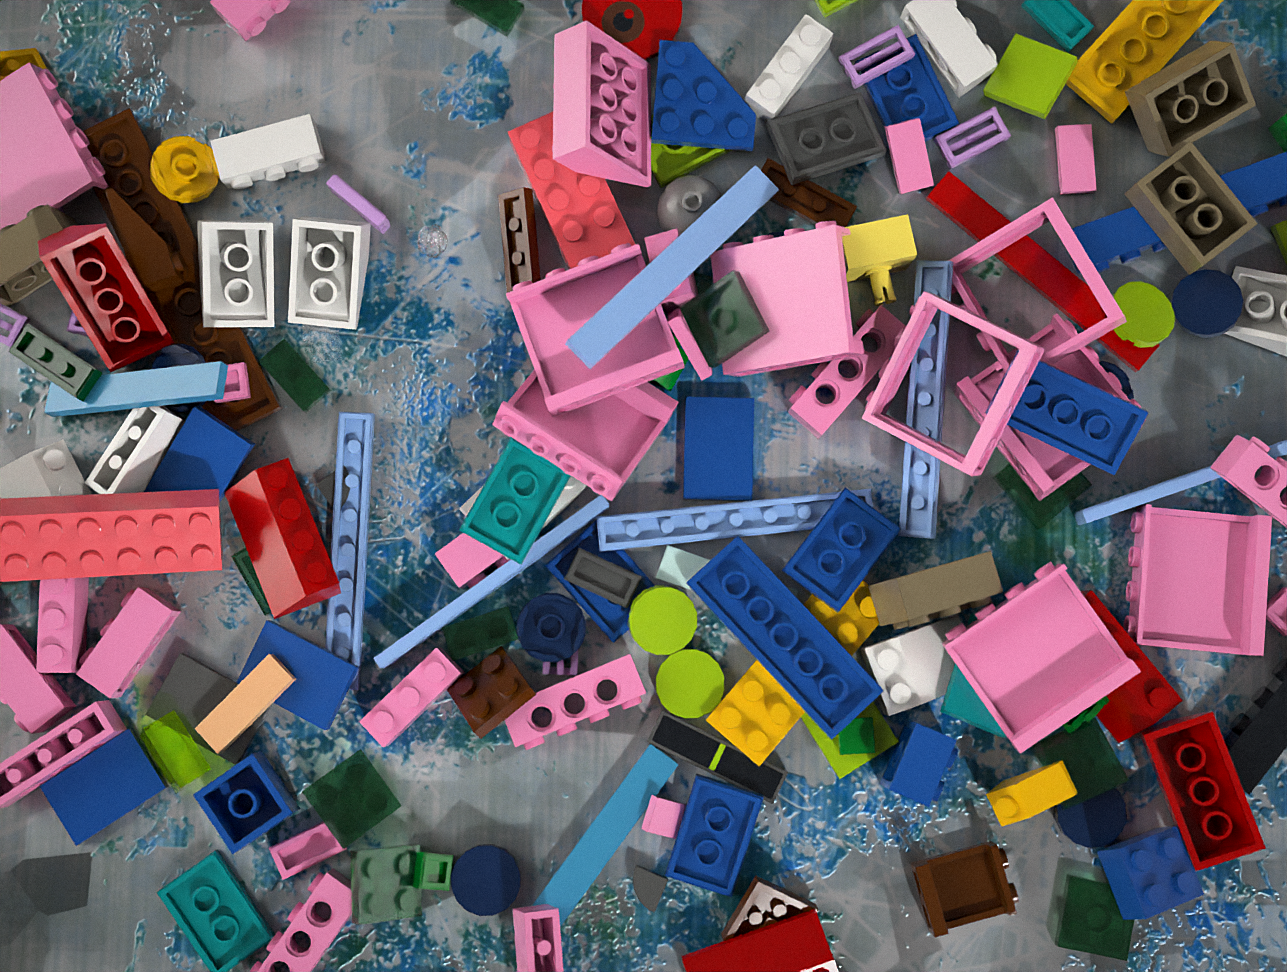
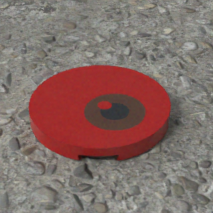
M583 0L582 21L587 20L644 60L651 57L653 59L659 55L660 40L674 41L676 39L682 22V1Z

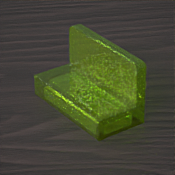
M175 710L142 729L140 733L142 741L176 794L182 791L188 784L210 772L209 764Z

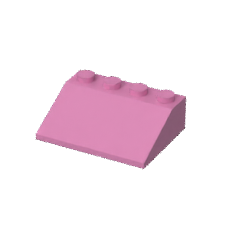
M587 20L555 34L553 159L578 173L642 187L651 186V64Z

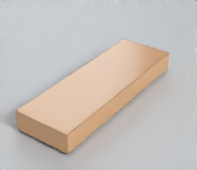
M268 654L195 730L217 754H223L296 678L274 654Z

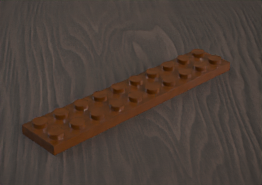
M128 108L84 130L83 132L89 140L87 147L92 157H95L105 170L103 177L108 185L106 189L93 186V189L120 243L121 240L105 190L110 188L121 195L175 251L179 250L184 259L186 270L182 271L185 282L147 294L174 340V343L171 345L186 344L194 347L203 356L206 363L221 361L228 365L244 362L247 365L251 398L221 403L210 400L206 401L202 408L237 432L281 410L282 407L242 327H203L198 240L179 202L167 198L154 185L150 173V163L154 152L134 112Z

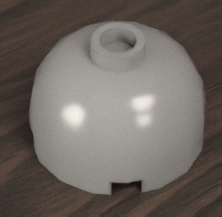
M686 175L676 178L665 187L658 201L657 215L661 229L666 232L677 228L682 234L722 196L721 192L713 182L702 176Z

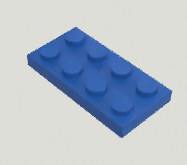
M1017 350V352H1016V354H1015V356H1014V358H1013L1011 364L1009 365V367H1008V369H1007V371H1006V373H1005V375H1004V377H1003V379H1002V381H1001V383H1000L998 389L996 390V392H995V394H994V396H993V398H992V400H991V402H990V404H989V406H988V408H987V410H986V412H985L986 415H987V413H988V411H989V409H990L992 403L994 402V400H995V398H996V396H997V394H998V392H999V390H1000V388H1001V386H1002V384H1003V382H1004V380H1005V378H1006V376H1007V374H1008V372H1009V370H1010V368H1011V366H1012V364H1013V362H1014V360H1015V358H1016V356H1017L1019 350ZM1039 360L1007 425L1115 475L1149 412Z

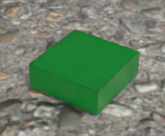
M873 717L855 718L837 734L840 755L875 753Z
M417 851L413 888L449 891L454 855Z

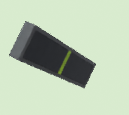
M663 710L647 740L648 743L737 787L762 794L764 796L763 800L771 804L774 803L788 774L787 771L765 760L760 766H757L734 745Z

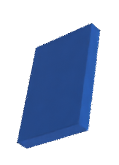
M917 34L907 38L915 52L912 59L863 85L883 127L920 118L924 140L928 141L958 126L960 123ZM903 48L857 72L858 75L904 52ZM874 52V53H872V54H870V55H868V56H866V57H863V58H861V59L855 61L854 65L857 64L858 62H860V61H862V60H864V59H866V58L872 56L873 54H875V53H877V52Z
M685 397L683 500L752 501L754 398Z
M194 406L144 492L219 489V500L221 502L225 496L224 492L231 486L255 443L200 406Z
M845 487L782 571L838 613L900 532L901 528Z
M596 521L545 565L613 643L629 630L628 618L633 600L643 590L655 586L623 549L599 551ZM578 548L642 576L628 608L564 580Z
M266 620L236 683L240 684L268 654H274L296 680L273 703L323 730H329L359 666L272 620Z
M129 728L39 787L71 839L78 846L169 786L134 729Z
M696 773L665 876L732 897L764 796Z

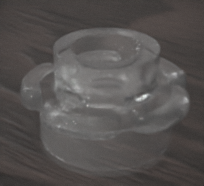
M439 225L425 226L420 230L417 241L419 251L433 258H437L445 251L447 235L441 231Z

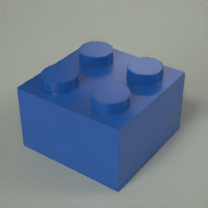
M905 720L898 737L899 742L895 744L879 784L929 807L931 801L936 802L942 793L944 782L941 781V777L945 768L950 769L956 759L958 749L954 746L957 740L919 723Z
M262 751L252 753L193 794L232 854L244 849L301 809Z
M1177 825L1154 828L1097 851L1123 920L1148 919L1204 895Z

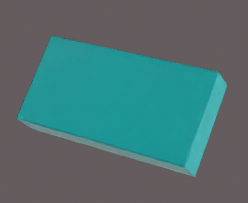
M1025 0L1021 5L1068 53L1095 27L1068 0Z

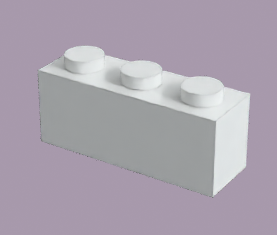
M912 0L905 5L900 19L912 35L917 34L925 53L958 98L992 75L998 65L996 55L989 45L983 44L978 38L973 22L968 17L961 15L956 8L957 3L955 0Z
M807 14L804 15L746 94L745 102L754 111L756 117L766 124L769 120L778 118L830 46L833 32Z
M310 114L210 141L220 180L228 189H246L251 187L253 182L262 179L267 181L279 180L286 176L285 173L295 170L300 172L312 171L319 167L318 164L326 162L317 125Z
M164 405L132 409L85 481V484L99 494L144 492L186 420Z

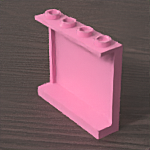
M27 63L0 81V230L11 224L16 225L27 218V213L37 206L48 204L58 209L93 186L102 189L108 188L103 177L105 170L101 163L95 157H92L87 147L89 145L87 136L80 128L76 127L71 117L74 113L70 105L58 94L56 90L58 83L48 69H42L31 63Z
M824 221L815 224L816 229L805 231L804 228H793L785 230L784 236L774 238L773 235H762L754 237L753 243L743 245V242L723 244L722 250L715 251L711 255L723 375L741 377L864 355L863 341L853 339L842 241V236L851 235L850 229L838 226L836 221Z
M630 243L619 245L611 250L612 254L599 259L598 256L587 257L578 262L579 266L567 271L564 268L555 269L547 273L543 280L532 283V281L518 283L512 287L513 291L506 293L542 388L545 403L552 417L684 368L683 359L676 346L661 303L591 369L565 344L574 333L646 267L639 243L633 246Z
M1056 313L1049 325L1028 340L1044 347L1043 354L1078 335L1070 321H1063ZM1084 346L1052 365L1141 407L1136 400H1129L1124 394L1118 378L1113 373H1107L1099 364L1100 359L1097 353L1090 346ZM1017 347L1008 353L1012 360L1017 350H1020ZM993 364L972 379L968 376L956 384L954 395L980 427L986 417L985 412L1002 381ZM1006 425L996 445L1039 501L1091 465L1009 425Z
M534 369L507 403L505 401L501 403L492 425L500 429L505 435L514 438L531 449L536 455L542 456L553 463L564 473L581 481L595 493L612 501L664 429L679 402L650 383L645 382L552 417L548 411L544 400L545 397Z
M1151 504L1138 506L1136 512L1132 514L1130 523L1131 532L1135 533L1134 546L1130 547L1128 554L1129 567H1132V580L1128 581L1126 586V600L1130 602L1129 616L1127 615L1124 619V630L1137 645L1263 656L1272 516H1241L1152 507Z
M1050 562L1034 573L1036 577L1034 581L1026 586L1021 582L1004 593L1007 598L996 607L993 603H990L974 614L977 620L966 627L963 623L958 624L945 634L947 640L942 643L945 650L1019 753H1022L1141 672L1134 661L1127 658L1066 572L1068 568L1065 564L1058 563L1054 566Z

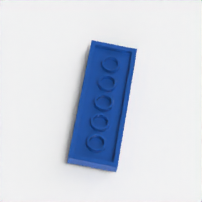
M739 536L734 538L686 582L690 589L830 740L840 733L884 691Z

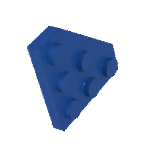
M660 40L651 143L753 151L756 122L754 111L694 43Z

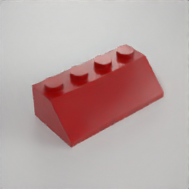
M106 224L69 226L38 241L41 261L110 373L174 343L172 336Z
M289 458L255 469L224 492L274 619L341 594L340 583Z
M1092 590L1081 591L1085 599L1127 658L1132 659L1141 671L1107 694L1106 697L1110 701L1096 715V718L1117 743H1121L1157 723L1183 700Z
M1213 711L1170 719L1139 732L1174 825H1177L1195 871L1266 849Z
M815 909L681 956L686 972H838Z

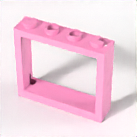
M1052 197L949 260L953 262L951 293L954 294L958 291L964 301L959 306L988 320L962 274L1050 221L1107 318L1043 354L1040 360L1050 365L1127 322L1123 312ZM981 330L976 336L986 352L991 349L994 352L998 361L993 365L1003 379L1012 359L1000 339Z
M923 291L916 304L911 305L909 311L911 318L906 328H902L895 338L894 347L896 349L891 359H887L879 371L878 377L880 382L876 390L871 391L866 398L868 402L862 419L970 476H981L1045 348L944 298ZM937 309L1020 349L966 456L886 414Z

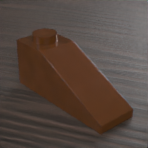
M112 188L105 190L126 259L145 292L149 294L185 282L182 271L186 270V266L180 251H175Z

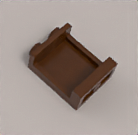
M992 841L910 863L929 932L935 938L949 934L948 929L1002 914H1008L1009 916L1017 914L1014 904L1019 903V897L1013 882L1008 883L1005 869H1009L1006 853L1003 848L998 849L997 844Z

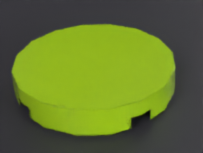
M1135 281L1120 286L1112 294L1127 322L1113 329L1124 341L1128 339L1135 343L1133 344L1134 346L1145 348L1153 347L1169 336L1174 328L1175 314L1172 304L1162 291L1151 284Z
M655 585L643 590L631 604L628 628L634 641L643 650L655 655H670L682 650L692 640L697 628V612L693 602L681 590L671 586Z
M697 649L680 650L669 655L660 665L656 676V692L662 705L672 714L682 718H699L710 713L720 703L725 690L724 674L719 663L709 654Z

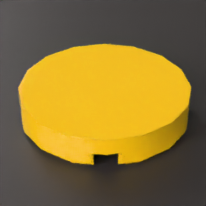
M189 136L169 138L161 142L152 155L150 163L151 179L158 191L171 200L181 203L199 202L209 197L217 187L219 172L213 150L204 143L203 145L195 141L196 138Z

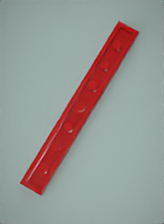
M950 171L946 173L926 197L929 203L977 242L1011 223ZM1029 236L1022 237L994 254L998 260L1083 330L1107 318L1089 286ZM1114 330L1096 339L1134 372L1139 371L1160 346V344L1145 348L1134 346V342L1128 339L1124 341L1117 336Z

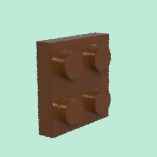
M502 646L447 688V691L471 729L480 739L536 695L515 662Z

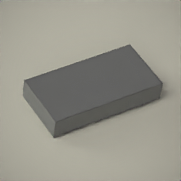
M578 548L564 580L628 608L642 576Z

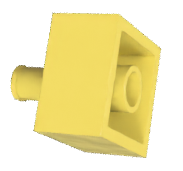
M908 214L844 227L850 229L851 235L842 236L847 282L870 278L875 306L883 305V302L890 304L897 301L890 273L907 270L917 256Z

